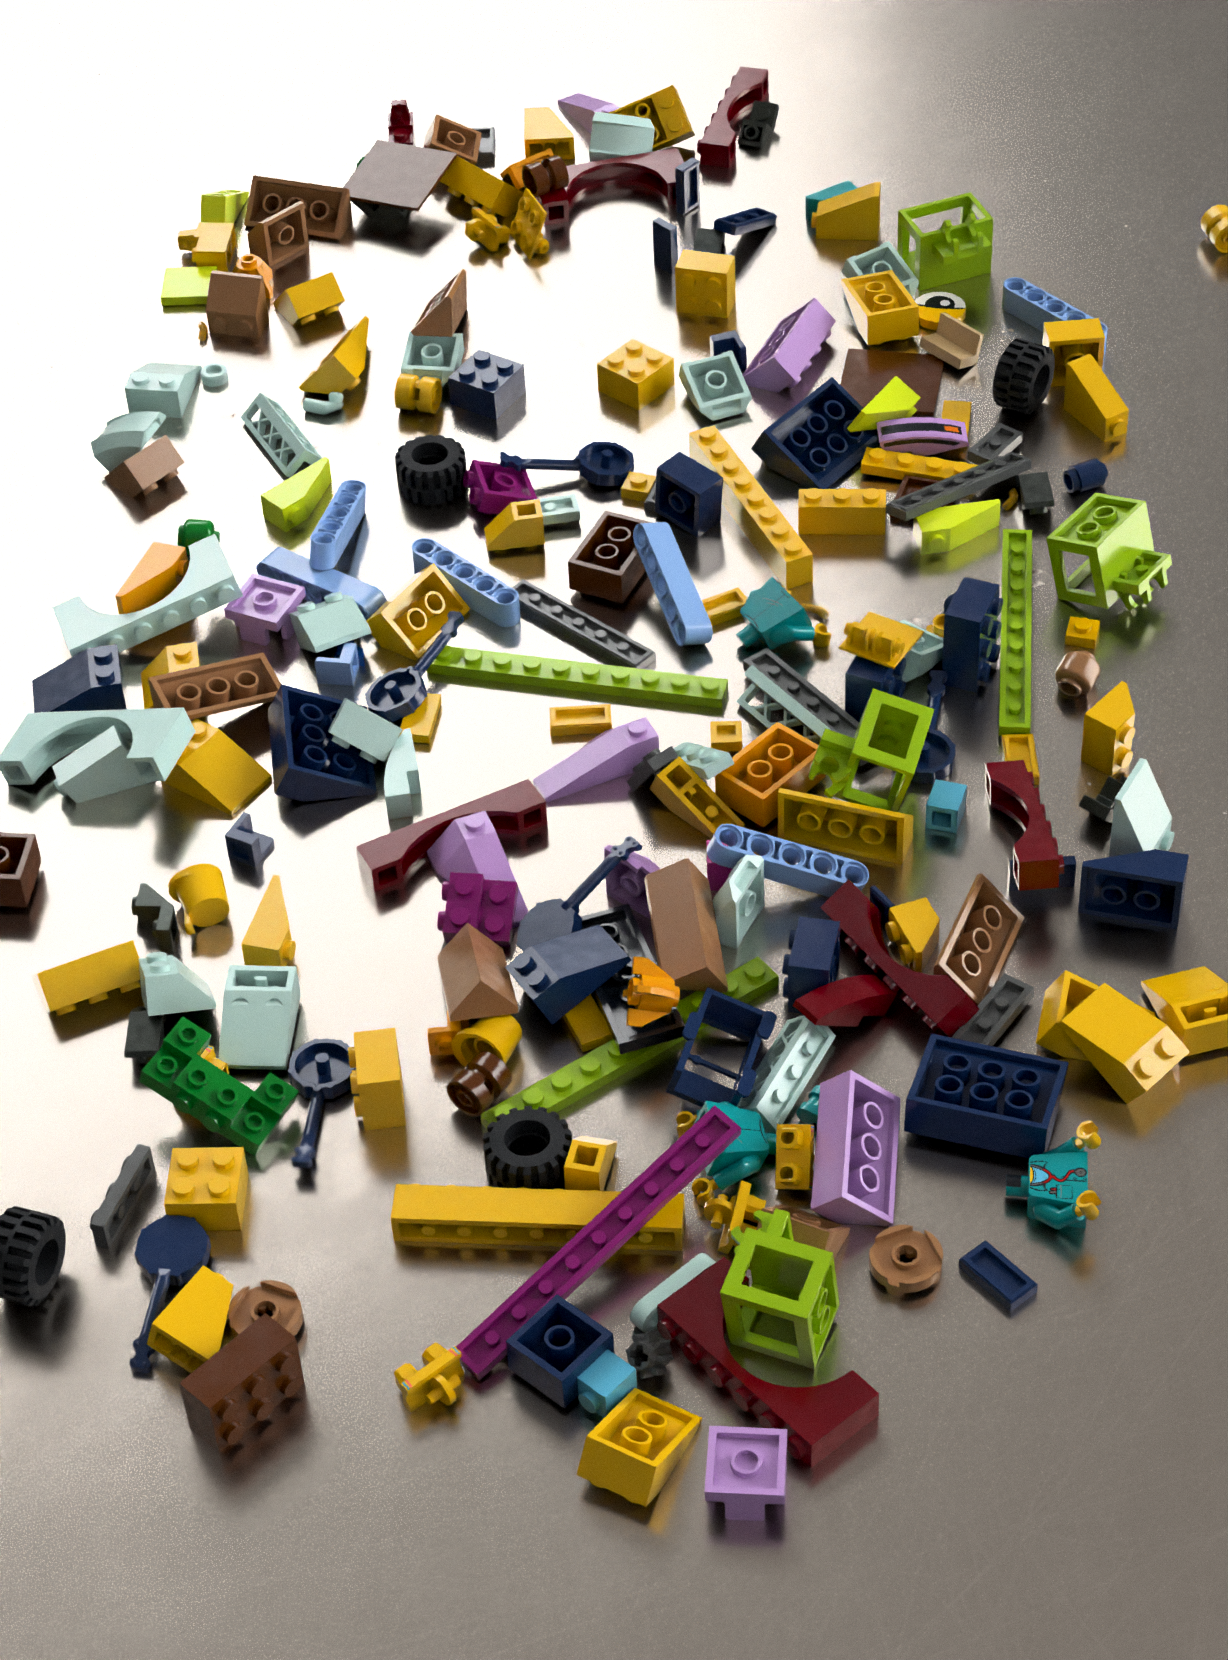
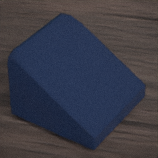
M873 885L870 887V901L880 910L881 922L885 925L889 922V908L896 905Z

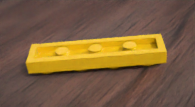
M866 447L860 473L903 480L904 475L942 481L978 465Z

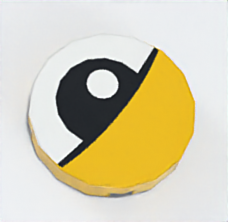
M930 292L923 294L915 300L919 306L920 325L924 328L937 330L940 314L943 312L961 322L966 317L965 302L955 294Z

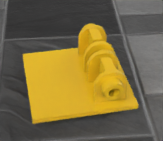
M525 188L523 196L518 202L515 219L510 226V234L528 259H531L533 253L544 254L549 250V242L543 238L541 233L547 213L530 190Z
M869 611L860 623L854 621L853 623L848 622L845 625L844 634L848 635V637L842 642L839 649L895 669L924 634V631Z

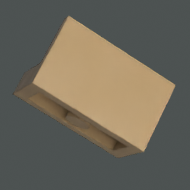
M943 312L940 314L937 332L923 336L920 347L955 368L962 369L977 364L984 334Z

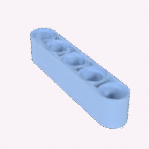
M1008 278L1003 283L1002 308L1042 332L1044 322L1094 319L1022 278ZM1100 322V323H1101L1102 330H1103V333H1104V336H1105V343H1104V354H1105V352H1106V343H1107V331H1108V328H1107V326H1106L1104 323Z
M346 480L342 482L310 536L309 564L314 569L329 570L337 564L365 514L366 484L359 480Z
M667 522L637 524L633 532L634 543L676 643L679 646L709 643L713 634L711 621Z
M419 538L412 543L411 552L414 573H418L434 563L471 609L501 627H512L520 622L519 595L515 589L433 539Z
M276 547L256 565L258 575L305 587L306 597L304 600L313 601L314 604L324 602L326 595L335 592L352 596L365 620L387 601L384 593L377 587L335 569H314L309 564V558L283 547Z
M726 823L720 825L706 848L707 855L712 862L731 869L746 854L756 855L754 853L756 852L764 859L765 879L831 897L847 879L852 881L860 891H862L869 879L867 867L859 861L734 824Z

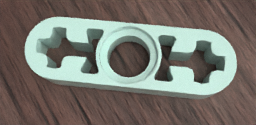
M700 1253L640 1299L630 1313V1321L644 1333L656 1330L658 1323L657 1305L708 1269L716 1261L706 1253Z

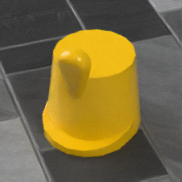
M210 863L191 865L177 872L168 883L169 895L173 900L181 903L184 909V926L188 935L195 934L193 925L198 927L213 926L227 917L230 907L223 874L218 866Z
M510 1014L479 1018L470 1028L463 1029L455 1035L452 1040V1051L457 1060L465 1067L481 1051H487L496 1055L506 1065L522 1038V1029L517 1020Z

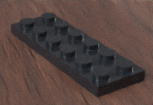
M629 904L582 916V929L600 924L632 961L633 957L636 956L649 958L656 964ZM632 961L593 992L620 1055L683 1037L682 1032L685 1027L677 1007H672L670 1013L642 1027L626 1026L628 1008H636L634 1005H628L627 998L623 997V990L628 989L631 977H639V975L631 974Z

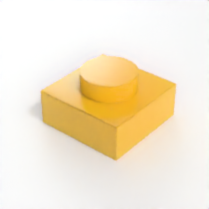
M630 471L621 487V497L645 501L656 481V476Z
M1070 616L1065 635V645L1095 649L1100 630V620Z
M741 721L710 722L711 748L725 752L742 750Z

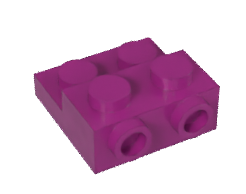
M472 460L469 470H466L464 473L463 486L470 488L469 502L476 505L478 512L488 515L500 514L511 502L537 499L526 469L516 471L510 466L502 467L498 463Z
M450 872L449 881H443L441 890L442 900L446 901L445 911H439L437 917V929L442 931L445 943H449L466 923H469L499 946L511 947L519 888L517 881L485 880L483 874Z

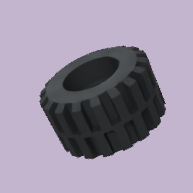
M1019 338L1012 341L1003 352L995 371L993 399L996 405L1026 415L1035 413L1045 400L1051 387L1055 369L1053 350L1050 347Z
M433 434L423 437L418 436L414 440L406 441L405 445H401L398 448V452L395 453L397 485L400 494H403L407 500H413L417 504L424 503V505L436 503L437 505L442 504L444 501L449 502L453 500V497L460 496L462 491L466 489L463 486V476L467 470L465 450L460 442H455V439L451 437L446 438L444 435L433 436Z
M524 1106L523 1110L513 1108L509 1110L507 1115L500 1114L496 1117L497 1122H491L488 1125V1132L484 1133L483 1151L487 1179L490 1184H493V1187L565 1188L564 1165L572 1143V1133L568 1129V1123L564 1119H559V1114L554 1111L547 1113V1108L539 1107L536 1110L532 1109V1106ZM526 1152H537V1153H538V1154L531 1155V1156H521V1155H520V1154L526 1153Z
M19 1206L8 1208L0 1216V1298L27 1306H36L47 1297L58 1279L65 1256L66 1231L64 1223L59 1217Z

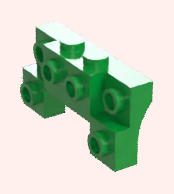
M182 1017L164 1038L158 1052L141 1071L139 1082L173 1103L180 1112L188 1113L201 1121L208 1130L218 1132L236 1145L244 1147V1150L256 1156L278 1123L294 1104L299 1090L270 1072L255 1091L200 1056L208 1047L212 1035L185 1017Z

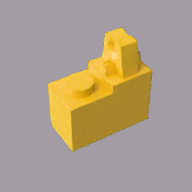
M199 222L197 229L179 231L177 236L179 250L192 251V261L197 264V267L217 266L218 271L229 272L237 247L234 223Z

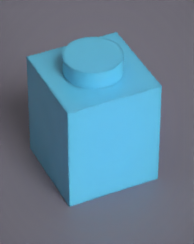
M935 779L926 804L925 828L957 834L966 809L967 785Z
M607 1349L577 1377L578 1398L581 1405L591 1413L596 1412L605 1418L634 1388H637L636 1369Z

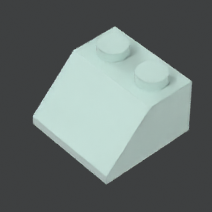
M341 592L326 595L324 597L325 601L314 604L311 601L298 605V611L289 614L299 647L315 653L371 634V629L353 597L342 595Z
M344 698L328 730L329 733L334 735L331 741L346 749L349 748L350 744L361 749L359 756L376 764L378 759L383 762L386 761L402 731L399 726L347 698Z
M153 952L147 954L146 958L138 959L141 995L148 1016L216 1009V1001L209 984L173 955H167L165 952Z

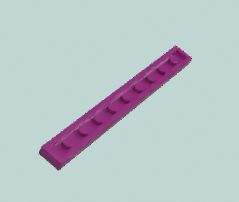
M714 1105L456 1346L462 1354L460 1363L473 1376L481 1380L507 1355L506 1341L556 1294L563 1299H567L741 1135V1127Z

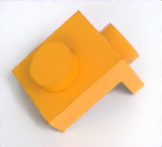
M447 1010L446 1027L427 1029L430 1055L454 1054L452 1051V1040L459 1031L470 1028L469 1019L450 1022Z

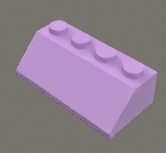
M815 297L779 321L742 374L747 386L778 393L786 387L791 389L801 380L800 374L812 364L810 359L822 349L820 344L832 334L830 329L836 322Z
M852 1070L820 1083L811 1210L836 1223L890 1226L893 1225L901 1098Z

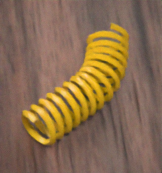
M200 321L198 324L200 329L198 339L204 341L208 334V327L203 321Z
M1015 488L1009 491L1010 497L1002 505L1003 508L1006 505L1008 506L1005 510H1009L1018 500V493Z
M806 603L801 605L805 608V611L807 609V612L809 610V613L810 611L811 613H816L821 618H825V615L829 616V612L821 606L808 605Z

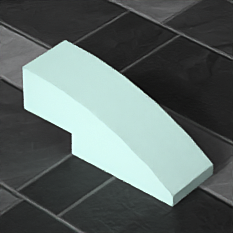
M410 728L404 729L396 740L385 768L384 791L388 820L413 816L411 794L421 793L419 769Z

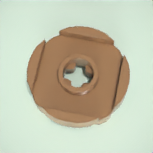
M896 1225L883 1230L875 1238V1243L869 1252V1267L874 1278L885 1286L888 1293L899 1296L905 1292L921 1291L937 1283L941 1278L943 1249L938 1239L932 1233L924 1230V1234L919 1231H913V1226ZM905 1254L907 1258L914 1257L915 1259L912 1262L904 1263L900 1261V1255Z
M275 1280L260 1281L261 1286L250 1290L249 1286H246L232 1298L229 1304L228 1316L231 1333L234 1338L259 1319V1313L265 1314L268 1310H272L273 1316L271 1318L293 1336L297 1334L303 1323L301 1302L295 1290L286 1283Z

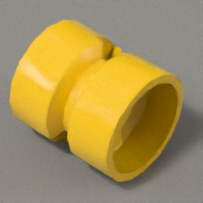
M1216 205L1208 209L1202 216L1201 228L1218 251L1228 253V206Z
M406 373L399 375L394 391L396 408L413 411L417 407L420 412L432 414L438 411L442 399L441 379L427 376L419 379L417 375Z

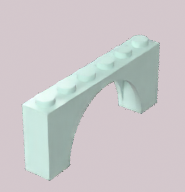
M213 534L188 546L190 562L184 578L168 596L148 608L128 614H105L88 607L80 595L52 607L71 656L73 657L88 648L117 644L120 653L243 597L216 535Z
M184 707L28 713L0 754V771L8 785L34 784L56 761L79 749L114 725L132 743L126 759L138 782L166 781L196 731Z

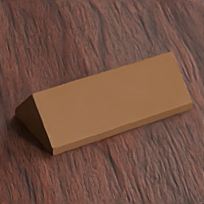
M253 175L244 225L255 227L259 222L301 201L304 203L308 235L340 240L353 221L349 189Z
M464 268L426 303L410 331L414 336H453L467 310V271Z
M264 652L148 678L154 708L184 707L189 719L273 701L281 686V682Z
M688 858L646 875L644 883L658 967L674 979L675 986H679L680 990L706 991L708 987L715 991L726 993L728 984L709 880Z
M982 873L976 876L935 962L933 975H947L977 1006L993 988L1025 918Z
M466 923L437 955V963L450 1022L519 1013L510 974L505 968L507 963L503 948L469 923Z

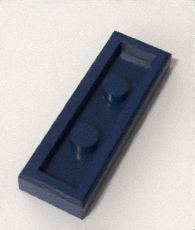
M755 207L717 218L714 221L713 229L737 236L776 224L777 215Z

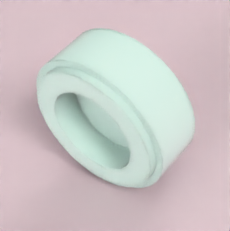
M221 363L207 364L200 371L202 383L206 386L216 387L228 381L227 367Z

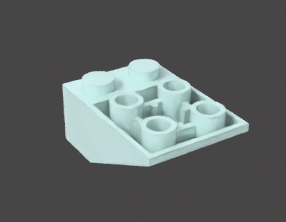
M229 965L223 996L218 1058L228 1064V1069L287 1070L301 996L296 966Z

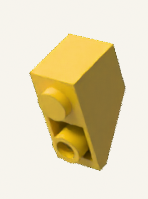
M540 499L511 502L484 528L487 551L545 544Z
M926 897L890 907L889 922L885 924L887 936L891 942L895 941L902 962L905 965L908 964L912 971L920 973L925 969L939 943L940 919Z
M580 1136L573 1139L564 1165L565 1190L603 1191L616 1151L617 1141L588 1136Z

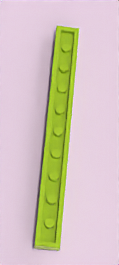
M1003 529L999 736L1006 734H1030L1032 530Z
M448 645L445 646L426 670L427 673L714 708H723L728 692V679Z
M757 956L726 974L728 990L722 994L748 1003L778 986L779 975ZM696 991L679 1001L677 1009L684 1024H686L689 1014L696 1012L705 991ZM701 1022L699 1030L705 1028L708 1025ZM681 1037L621 1055L614 1039L480 1114L481 1124L487 1129L491 1122H497L496 1117L500 1114L507 1115L509 1110L513 1108L523 1110L524 1106H532V1109L536 1110L539 1107L547 1108V1113L552 1111L557 1113L679 1043L684 1038Z

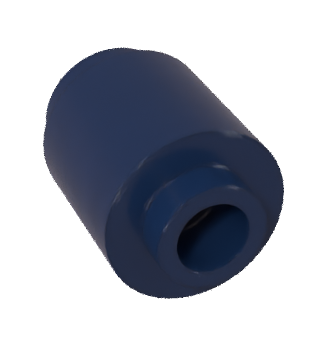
M1093 458L1070 466L1067 471L1063 472V483L1068 492L1079 494L1104 485L1108 471L1103 462Z

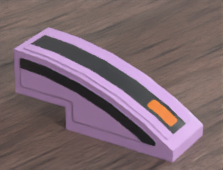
M911 417L876 422L881 449L901 453L912 451L913 455L928 456L969 446L965 422L933 417Z

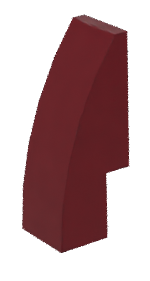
M858 975L843 978L812 990L796 999L793 1006L814 1025L857 1027L863 1015L884 1016L897 993L876 975Z

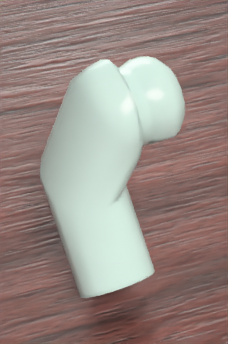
M330 392L328 396L329 401L305 398L303 410L321 415L341 410L344 405L342 403L344 396L339 392Z

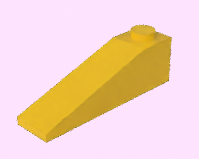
M366 315L349 329L327 356L319 362L317 370L311 371L298 387L301 391L329 394L330 392L342 393L346 388L351 391L360 383L361 379L358 376L365 369L369 318Z

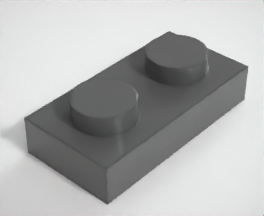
M999 423L967 451V460L980 465L1012 452L1022 443L1023 433Z
M672 746L662 752L659 748L654 749L642 758L643 761L632 769L634 774L627 781V784L633 792L654 780L657 774L678 757Z

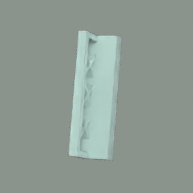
M260 392L240 417L287 477H292L304 461L312 465L322 459V456L283 407ZM260 409L259 420L252 421L251 419ZM271 424L270 434L265 435L266 425ZM282 439L281 449L276 450L277 440ZM295 453L296 456L287 466L288 454Z
M751 665L746 670L744 675L752 684L736 702L766 728H770L776 723L770 722L771 711L784 709V721H779V723L788 728L803 725V737L814 743L820 742L825 728L831 730L756 667ZM761 690L764 693V705L752 707L748 703Z
M804 1015L787 1020L755 1071L757 1076L749 1097H741L737 1107L757 1112L761 1116L766 1133H776L777 1124L784 1123L836 1035L828 1026L814 1025Z

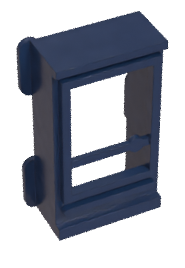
M707 987L696 1012H691L688 1016L682 1032V1036L686 1040L665 1092L700 1107H703L705 1101L717 1103L727 1101L737 1106L741 1097L747 1098L751 1093L757 1076L756 1072L751 1068L761 1040L769 1039L777 1019L775 1013L762 1011ZM701 1022L748 1042L737 1074L703 1060L699 1055L690 1054ZM687 1059L695 1065H702L735 1079L732 1089L684 1069Z

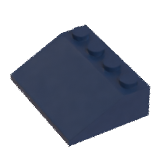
M831 377L767 427L758 437L751 450L773 471L809 489H828L862 461L866 447L878 448L880 443L877 429L850 432L847 429L862 411L863 407Z
M281 684L268 709L275 795L305 802L375 794L374 764L359 756L361 749L351 744L346 749L331 741L334 735L329 733L328 730L343 700Z
M931 1033L906 1098L904 1131L1029 1159L1032 1155L1045 1153L1052 1136L1069 1062Z

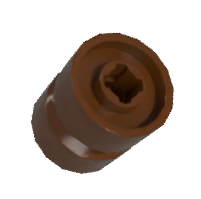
M558 155L543 159L541 163L534 162L522 168L524 186L530 190L535 198L548 194L550 188L553 191H557L567 187L569 184L568 170L564 161Z
M481 1051L470 1060L464 1070H461L448 1083L447 1093L457 1108L469 1116L477 1117L492 1104L494 1098L499 1097L511 1084L512 1075L500 1058L490 1052Z

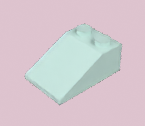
M149 362L132 371L124 387L128 412L153 411L161 412L166 417L182 418L200 376L202 366Z
M1139 759L1114 799L1109 857L1154 849L1168 851L1174 839V832L1170 831L1172 816L1146 759Z

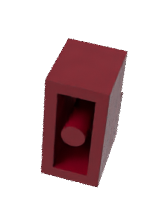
M391 100V113H388V141L416 146L413 112H409L406 100Z

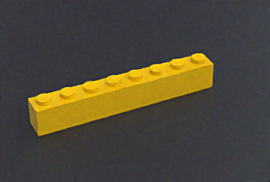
M715 425L690 432L689 457L723 477V506L784 588L788 590L813 582L812 552Z
M396 1184L390 1218L394 1241L563 1247L621 1192L564 1190L560 1188L529 1189L526 1187L499 1188L490 1186ZM678 1193L620 1249L683 1251L685 1225L684 1194Z

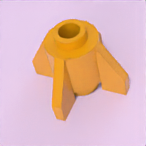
M246 254L238 259L232 272L263 276L266 298L271 299L273 297V290L269 280L273 278L272 269L260 257L253 254Z
M634 956L631 974L639 975V977H631L628 989L623 990V997L627 998L628 1005H634L636 1009L628 1008L626 1026L642 1027L670 1013L672 1007L678 1006L680 988L675 986L674 979L649 958Z

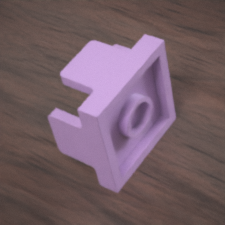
M252 573L240 588L243 597L229 602L224 608L225 618L235 621V626L240 628L241 638L244 641L267 646L270 642L268 630L278 632L280 629L282 638L289 640L295 632L289 614L298 611L297 606L306 597L305 587Z
M709 1426L705 1501L723 1502L725 1504V1518L727 1520L764 1521L765 1504H785L787 1429Z

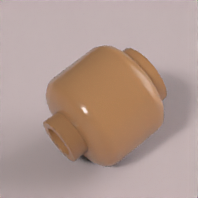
M1071 651L1064 656L1055 672V680L1061 692L1068 696L1078 697L1079 695H1087L1100 676L1101 669L1090 652Z

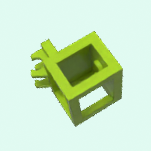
M971 192L898 210L897 252L918 279V291L991 273L994 219ZM961 207L959 225L952 226L950 219L944 220L939 230L922 233L912 220ZM910 235L916 241V250L909 252Z
M1095 492L1046 538L1058 599L1109 609L1120 598L1128 610H1133L1138 604L1134 602L1132 594L1140 596L1144 604H1148L1152 600L1151 592L1154 589L1149 585L1152 579L1159 583L1160 588H1164L1168 584L1166 570L1172 565L1171 554L1154 551L1146 501ZM1062 551L1089 556L1067 578ZM1092 573L1095 593L1075 589Z
M873 688L854 738L825 728L810 768L809 779L814 780L819 774L829 776L832 786L824 791L828 798L836 797L855 804L898 812L914 776L935 709ZM860 759L896 771L887 800L851 788Z
M775 1208L773 1214L757 1210L753 1214L754 1219L762 1224V1228L755 1230L746 1227L744 1233H742L739 1226L731 1230V1237L738 1246L734 1248L735 1257L720 1291L729 1341L731 1344L815 1370L840 1305L833 1253L795 1242L790 1212ZM748 1269L751 1270V1287L742 1284ZM758 1311L794 1321L797 1346L750 1332Z

